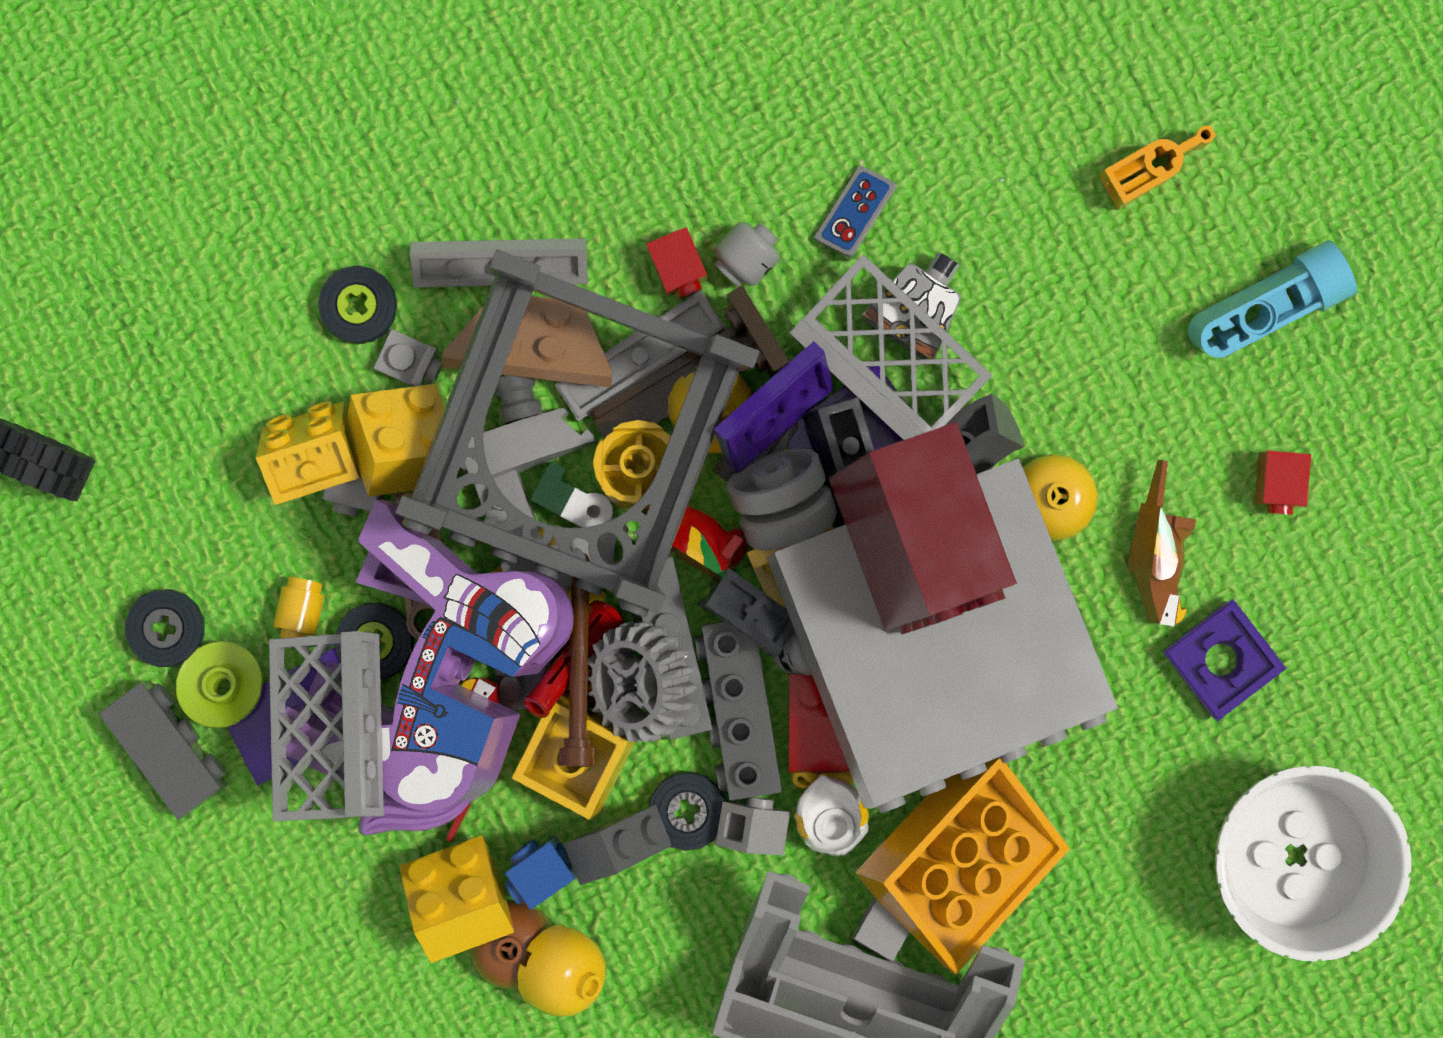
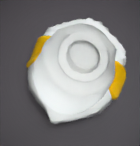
M824 774L820 775L798 799L796 813L794 814L797 831L804 838L805 845H808L809 849L813 851L827 853L829 856H844L849 851H852L868 832V809L864 808L858 790L844 780L827 777Z

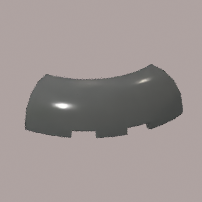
M992 393L966 406L947 423L957 422L976 475L992 469L1004 457L1024 447L1020 430L1012 413L1005 403Z

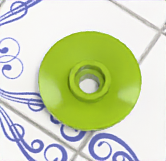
M225 641L212 642L198 648L184 661L176 680V695L184 713L196 723L209 728L229 727L245 719L256 707L263 688L262 671L256 658L244 647ZM225 681L230 682L229 692L225 695H219V685Z

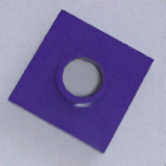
M1229 599L1161 651L1216 722L1287 669L1234 599ZM1216 644L1229 645L1237 655L1236 666L1227 675L1218 676L1213 674L1206 665V654Z

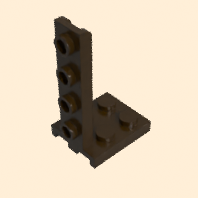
M743 285L728 293L727 307L724 309V315L731 327L718 335L760 351L755 367L760 374L767 371L770 378H772L789 363L788 359ZM689 352L591 411L589 415L603 438L605 439L607 435L613 432V428L621 423L641 420L658 424L668 418V396L675 382L682 375L687 377L690 373L696 371L695 367L698 366L701 356Z

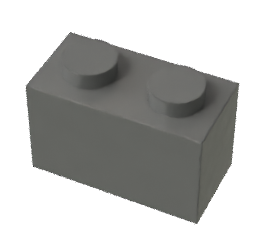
M653 805L620 816L564 843L578 882L582 885L617 874L672 846L657 806Z

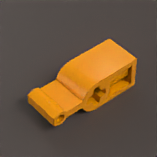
M1202 126L1190 139L1180 145L1169 139L1154 141L1106 168L1099 175V178L1119 210L1169 181L1180 171L1183 165V155L1193 149H1204L1214 139L1216 134L1211 126ZM1156 156L1158 158L1166 156L1169 160L1165 167L1159 166L1155 168L1152 165V161ZM1138 173L1140 174L1139 176H1137V177H1135L1134 179L1128 181L1127 183H1125V184H1123V185L1120 184V183L1124 182L1125 180L1131 178L1132 176H1134V175H1136V174H1138Z

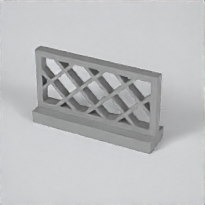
M864 254L790 332L805 348L813 341L818 344L825 352L829 370L903 440L945 426L992 376L983 365ZM863 267L877 279L878 298L852 299L851 280ZM882 285L887 290H889L895 296V298H883ZM846 286V299L833 300ZM901 302L909 309L910 328L884 329L883 303ZM878 303L879 329L853 330L852 304ZM846 304L847 330L829 331L816 319L828 305ZM915 316L928 328H915ZM915 333L936 334L942 340V358L916 359ZM884 334H910L911 359L885 360ZM879 335L880 360L861 361L854 355L853 336ZM835 336H848V348ZM947 346L960 358H947ZM966 363L979 376L967 389H948L947 364ZM942 364L943 390H917L916 365ZM911 365L912 390L893 391L885 381V366ZM867 366H880V378ZM943 395L944 413L932 426L918 414L917 396ZM948 395H960L949 407ZM899 396H912V408Z
M352 631L333 635L269 639L273 821L384 816L379 634ZM341 644V663L331 673L319 659L330 645ZM316 646L312 652L307 648ZM296 648L306 659L293 676L284 668V649ZM313 667L326 680L314 697L300 685L301 681ZM333 688L342 696V709L334 719L320 705ZM293 691L307 704L294 721L285 713V701ZM313 713L328 726L315 743L301 730ZM334 734L343 742V755L335 765L321 751ZM294 737L308 750L295 767L286 758V747ZM315 758L329 772L316 789L302 775ZM335 780L344 788L345 808L334 809L322 797ZM296 782L309 797L298 811H288L287 792ZM315 804H317L321 808V810L311 809L315 806Z

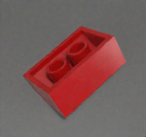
M789 674V773H850L813 676Z

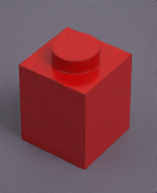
M687 227L646 244L667 297L677 294L678 299H683L702 290L700 283L707 281V273Z
M1270 450L1259 452L1255 504L1267 505V514L1293 515L1294 508L1307 507L1311 454Z

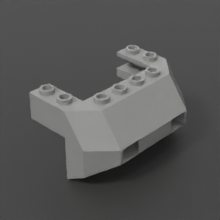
M767 871L749 913L711 1028L712 1035L720 1038H995L1015 1006L1025 960L1011 955L1005 949L990 948L982 945L960 984H952L939 975L924 974L906 968L896 960H893V962L886 959L883 960L863 953L855 946L840 945L825 940L815 932L808 930L799 931L798 927L802 917L799 915V912L811 885L799 882L795 877L788 874H776Z

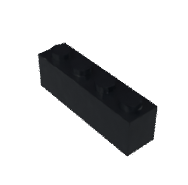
M858 397L817 409L803 416L812 449L818 453L825 472V482L823 484L831 489L837 506L838 516L834 520L837 528L844 526L845 522L828 478L869 452L874 451Z

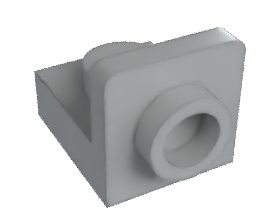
M391 329L373 369L412 387L423 386L426 383L434 384L442 368V361L438 359L441 351Z

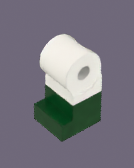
M550 461L530 499L531 501L582 528L612 520L613 508L610 501L604 495L599 493L586 494L563 482L562 479L567 470Z

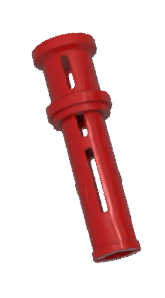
M594 600L589 604L588 658L595 654L593 644L602 640L604 633L623 624L619 612L608 603ZM571 635L565 648L548 668L531 693L524 699V705L527 710L539 718H546L550 714L551 709L570 686Z

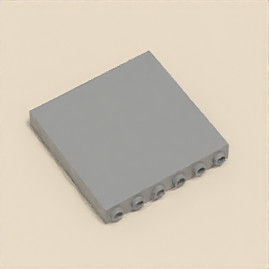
M1019 458L977 474L1017 584L1003 589L1006 598L901 635L898 627L887 631L884 630L846 525L786 547L766 557L864 808H875L878 806L880 813L890 811L906 804L904 795L917 790L920 791L921 796L939 791L947 787L944 779L958 773H960L962 780L987 771L985 762L1000 757L1002 763L1015 760L1028 754L1025 746L1039 740L1042 747L1054 744L1067 738L1066 729L1080 724L1082 731L1107 722L1105 713L1118 709Z

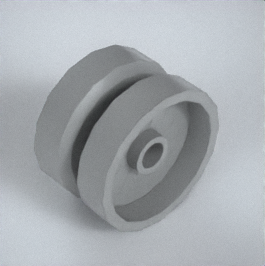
M800 448L778 451L752 461L740 473L732 475L727 482V491L734 509L742 514L740 516V526L748 545L754 549L761 550L786 548L810 539L832 525L838 516V511L831 489L823 484L825 482V472L818 453L811 449Z

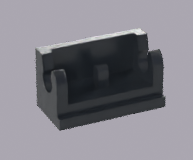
M729 568L714 575L708 584L711 590L704 598L702 597L698 601L697 605L705 611L710 610L762 647V651L767 655L779 656L794 631L787 609Z

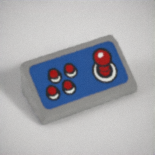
M859 165L813 239L850 262L895 192L898 184Z

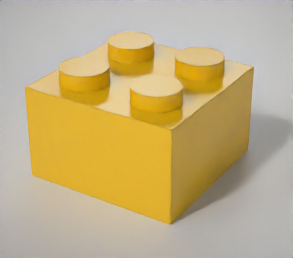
M436 384L352 394L350 396L345 431L368 497L412 491L414 489L445 408Z
M562 695L551 709L550 714L546 718H541L512 779L590 820L601 812L635 742H629L626 736H614L613 727L602 726L603 716L587 709V739H591V748H595V767L559 766V748L564 747V739H569V699Z
M482 835L399 865L413 932L431 963L515 933L498 865Z

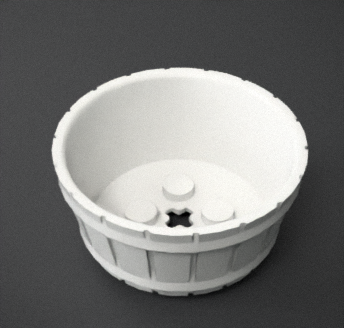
M1326 766L1290 768L1271 774L1255 783L1240 796L1225 817L1215 849L1217 884L1222 899L1237 924L1253 940L1256 939L1258 944L1269 951L1281 956L1287 955L1288 958L1301 961L1338 959L1371 944L1379 937L1378 934L1380 932L1383 933L1391 925L1400 911L1398 908L1400 905H1403L1411 878L1408 877L1409 873H1411L1410 845L1406 841L1408 837L1397 812L1392 810L1394 808L1386 797L1375 787H1370L1368 782L1346 771L1339 772V769ZM1289 844L1296 848L1303 844L1307 848L1303 855L1307 862L1303 866L1297 863L1291 866L1286 864L1285 860L1288 857V853L1285 848Z

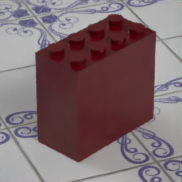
M957 422L869 452L828 478L885 631L898 627L901 635L943 622L962 615L964 612L1005 599L1003 589L1017 584Z

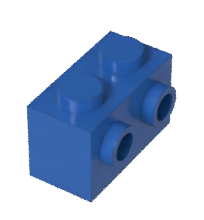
M554 834L540 845L533 839L515 851L509 858L513 864L505 872L508 881L504 884L518 905L525 902L531 910L575 880L576 874L566 849Z

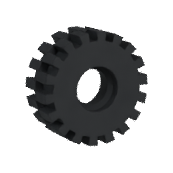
M0 419V472L5 476L19 480L21 483L33 486L43 492H49L57 497L77 502L95 460L57 440L41 435L16 423L13 424L7 420Z

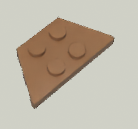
M531 296L501 375L611 387L612 371L587 312L553 298ZM483 307L443 351L442 368L460 369Z

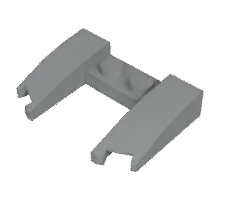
M564 408L525 418L484 432L485 457L496 485L516 508L533 519L535 517L519 472L597 443L594 435L588 430L579 435L563 420L569 414ZM471 437L468 448L475 447L474 437ZM467 457L465 466L468 474H476L478 471L477 462ZM473 483L481 504H484L489 495L487 487L480 483ZM493 506L485 514L486 518L497 517V523L504 522L507 517L505 510L497 506ZM625 523L622 530L628 534V526ZM523 525L511 532L522 536ZM538 526L531 530V536L534 539L542 538ZM603 533L597 541L599 555L606 563L617 564L618 562H614L616 536L611 533ZM575 538L571 541L570 548L573 552L578 548L589 556L588 542L586 540ZM554 544V545H551V546H550V547H553V548H555V549H558L557 544ZM519 556L517 562L513 563L501 558L503 572L534 571L533 568L536 562ZM561 572L559 579L555 580L561 584L566 592L571 591L572 576Z

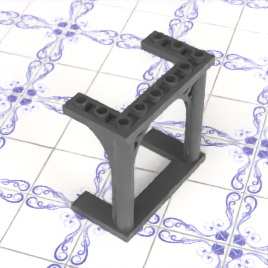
M496 249L490 265L491 274L495 276L413 492L412 494L406 493L402 495L396 514L405 517L402 523L403 526L418 532L429 534L433 528L440 530L444 527L451 530L449 538L459 543L474 547L476 540L494 546L491 554L504 560L516 563L518 557L521 556L536 563L533 570L546 576L559 579L561 572L578 578L575 586L597 595H601L603 588L613 591L615 597L618 598L617 602H619L620 608L634 614L646 617L649 610L660 613L666 595L658 588V582L715 435L714 428L719 425L739 371L743 372L753 369L760 351L717 334L707 337L540 272V265ZM533 291L701 356L651 485L630 509L620 516L599 525L583 528H563L542 523L529 517L516 508L503 495L487 465L483 441L486 415ZM471 437H474L475 447L468 448ZM467 457L477 462L478 471L476 474L470 473L457 478L460 467L466 470L465 461ZM472 483L485 485L489 495L484 504L475 509H464L458 505L457 495L463 487ZM649 504L648 512L644 515L641 511ZM493 506L504 509L507 514L506 520L502 523H497V517H489L484 521L477 519L485 515ZM628 521L640 523L638 529L633 532L634 535H638L635 545L632 544L629 535L622 530L624 524ZM523 525L522 536L511 532ZM536 526L541 527L544 530V536L541 539H534L531 536L532 528ZM603 533L614 534L622 544L623 556L617 564H608L599 555L597 541ZM552 537L555 538L558 549L548 546ZM581 538L588 542V552L592 562L586 560L584 553L580 549L576 548L575 552L571 550L570 543L573 539Z

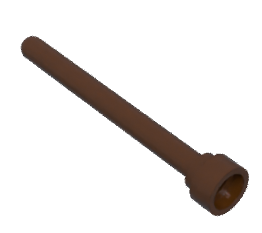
M584 553L586 560L590 561L589 556ZM572 576L571 604L574 622L570 642L569 739H564V747L559 748V766L595 767V748H591V739H587L589 591L576 587L578 578Z

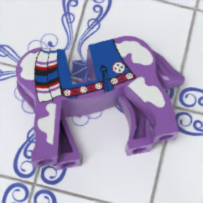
M376 499L358 539V542L369 552L356 583L428 604L435 610V613L424 628L411 653L400 683L395 708L381 703L384 816L360 817L358 831L365 836L388 831H426L439 827L453 820L470 802L482 797L492 788L500 773L520 714L459 685V682L467 678L475 659L512 677L538 674L567 643L574 622L571 601L564 588L554 578L535 571L480 574L471 569L441 541L403 526L402 523L405 517L396 514L399 504L388 500ZM337 662L323 663L331 673L340 665ZM318 671L308 692L312 697L315 696L326 682ZM334 688L320 704L333 719L342 709V696ZM304 702L301 705L287 706L285 713L294 721L307 704ZM313 713L301 730L315 743L328 726ZM335 734L321 750L334 765L343 755V742ZM294 737L286 747V756L300 761L308 750ZM316 758L309 765V767L325 775L329 773Z

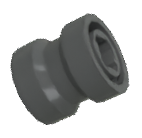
M508 375L499 379L494 395L500 398L501 407L498 414L501 425L543 414L541 402L535 398L533 388L536 384L534 378Z

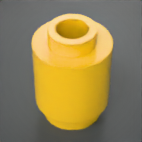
M288 577L286 587H281L273 623L274 628L281 629L279 638L316 636L325 595L321 594L322 583Z

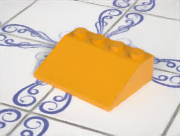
M1000 757L985 762L987 771L962 780L960 773L944 779L947 787L928 794L855 872L878 902L944 967L955 975L1070 849L1008 765L1002 763Z

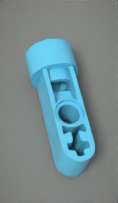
M1326 240L1294 257L1292 265L1195 315L1188 326L1189 339L1193 345L1212 357L1222 358L1316 309L1323 312L1357 294V284L1354 275L1339 248L1332 241ZM1286 288H1289L1294 300L1290 301ZM1258 304V317L1253 322L1246 323L1245 314L1251 306ZM1214 327L1219 328L1214 331V336L1216 339H1214L1213 341H1209V339L1213 336L1211 329H1213Z

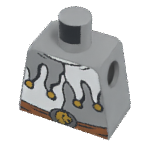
M937 252L926 271L909 263L893 282L947 332L961 299V295L947 285L960 266L948 256ZM885 289L883 291V298H895L889 290ZM901 302L883 303L884 329L910 328L909 309ZM872 303L861 317L862 321L875 329H879L878 303ZM915 316V328H928ZM915 333L916 356L921 359H934L942 340L934 333ZM884 334L911 352L910 334Z

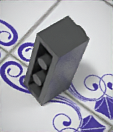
M151 681L140 682L99 713V716L177 820L188 816L228 785L223 778L226 775V770L212 753L206 756L197 744L200 736L193 725L185 718L180 721L170 708L174 702L165 688L159 683L153 685Z

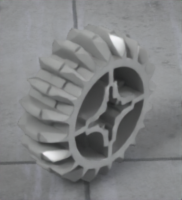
M645 621L621 624L620 627L608 630L607 633L603 634L602 640L593 644L595 654L588 658V664L592 668V671L588 673V680L592 683V689L587 695L594 697L596 701L592 712L602 713L604 715L602 726L613 727L614 736H626L629 742H652L661 739V737L671 735L674 731L678 730L677 725L682 724L688 719L686 710L695 705L688 695L697 688L696 685L689 681V675L695 668L686 666L685 658L689 652L677 649L679 637H667L666 627H654L652 622L648 623ZM633 649V650L639 652V653H640L641 655H643L644 657H643V658H642L641 656L636 657V656L631 652V650ZM645 707L650 714L645 713L639 708Z

